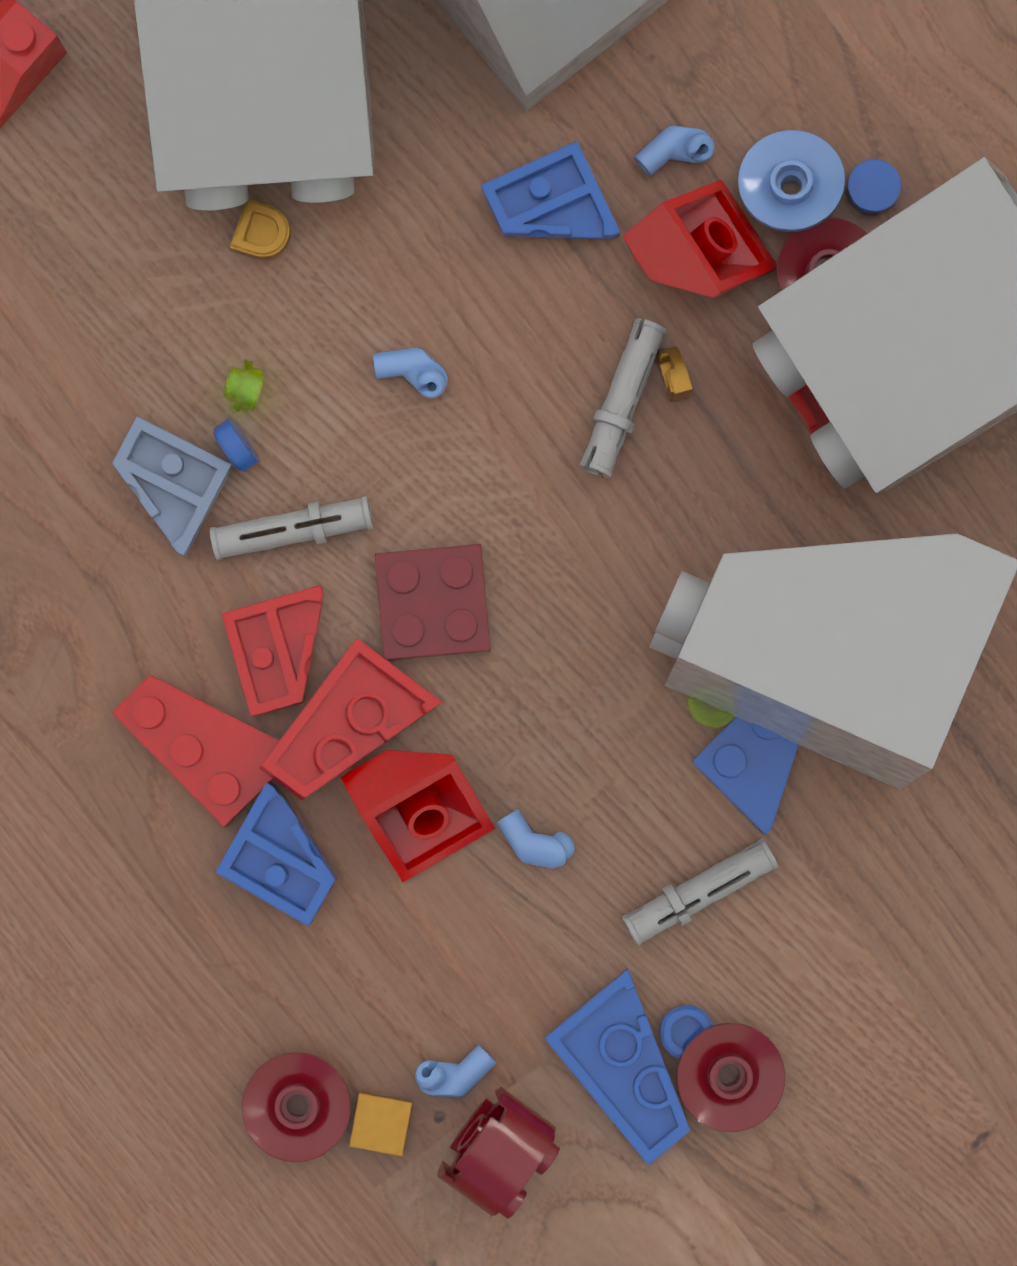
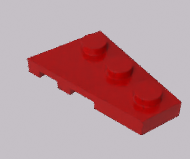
M356 638L259 769L303 800L439 706L442 701Z
M151 675L112 712L223 827H227L261 793L266 782L274 780L259 769V767L279 740Z

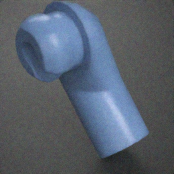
M673 125L666 127L633 158L637 165L651 177L669 160L691 163L706 162L714 153L715 143L705 130Z
M416 347L373 353L376 379L404 376L426 398L439 397L447 386L448 377L444 367L421 348Z
M519 809L496 823L519 860L525 864L554 869L564 866L566 860L570 859L574 854L575 845L569 835L564 832H557L553 836L533 833Z
M478 1044L459 1064L436 1062L435 1060L422 1062L416 1069L415 1080L421 1091L429 1096L462 1098L479 1083L497 1062Z

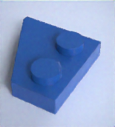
M577 141L481 185V191L503 237L613 240L620 237V230Z
M735 717L692 763L766 835L772 828L799 744L779 736L780 734L753 722L751 724Z
M271 781L266 782L216 870V873L307 926L313 922L338 878L278 786Z

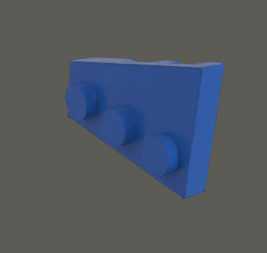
M627 968L544 1038L645 1162L650 1165L686 1135L690 1128Z

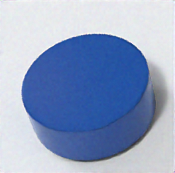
M870 159L858 164L851 172L846 185V194L850 204L857 211L866 215H879L888 211L895 204L901 191V180L896 169L889 163L879 159Z
M229 417L214 428L213 434L219 446L239 471L245 472L260 462L254 447L232 418Z
M679 1005L669 1010L663 1017L659 1029L660 1039L665 1049L671 1055L680 1059L688 1043L701 1031L713 1026L710 1017L700 1008L693 1005Z

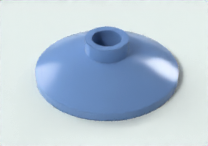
M799 130L776 132L758 141L745 155L738 176L739 194L751 216L769 228L785 232L807 230L825 221L838 207L845 186L843 164L833 147L822 138ZM788 182H795L800 185L801 190L797 194L790 195L784 193L781 188Z

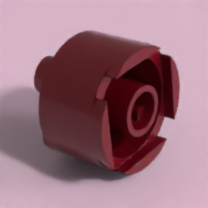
M499 1087L495 1090L498 1102L493 1104L488 1099H485L474 1111L450 1146L452 1150L458 1153L454 1162L450 1166L442 1160L437 1176L490 1216L500 1213L509 1219L519 1209L527 1195L523 1187L535 1171L542 1175L548 1170L556 1159L560 1147L553 1143L556 1127L503 1087Z

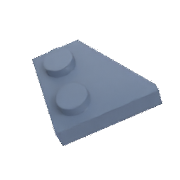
M136 416L112 462L149 515L171 542L176 552L184 557H187L233 469L232 464Z

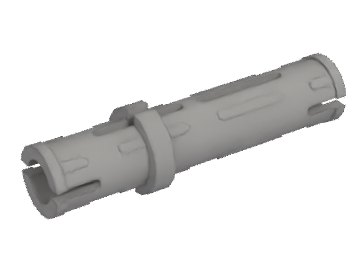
M635 318L630 337L617 366L606 400H604L601 410L595 411L592 422L596 424L588 447L579 464V467L586 472L611 479L616 459L625 437L632 435L635 424L632 423L635 409L648 380L657 351L667 331L655 322L646 319L643 321L641 318Z
M366 495L358 499L322 506L319 501L308 503V509L261 517L217 528L210 527V538L214 556L218 561L226 557L270 550L315 540L317 545L328 542L327 537L363 529H374L369 500ZM341 516V520L297 528L300 524ZM286 528L284 532L243 540V537L246 535Z
M760 838L757 842L676 887H673L671 884L661 889L662 895L628 914H623L621 918L636 945L640 946L643 942L677 923H680L681 926L692 921L690 916L732 894L770 871L778 869L779 866L763 838Z

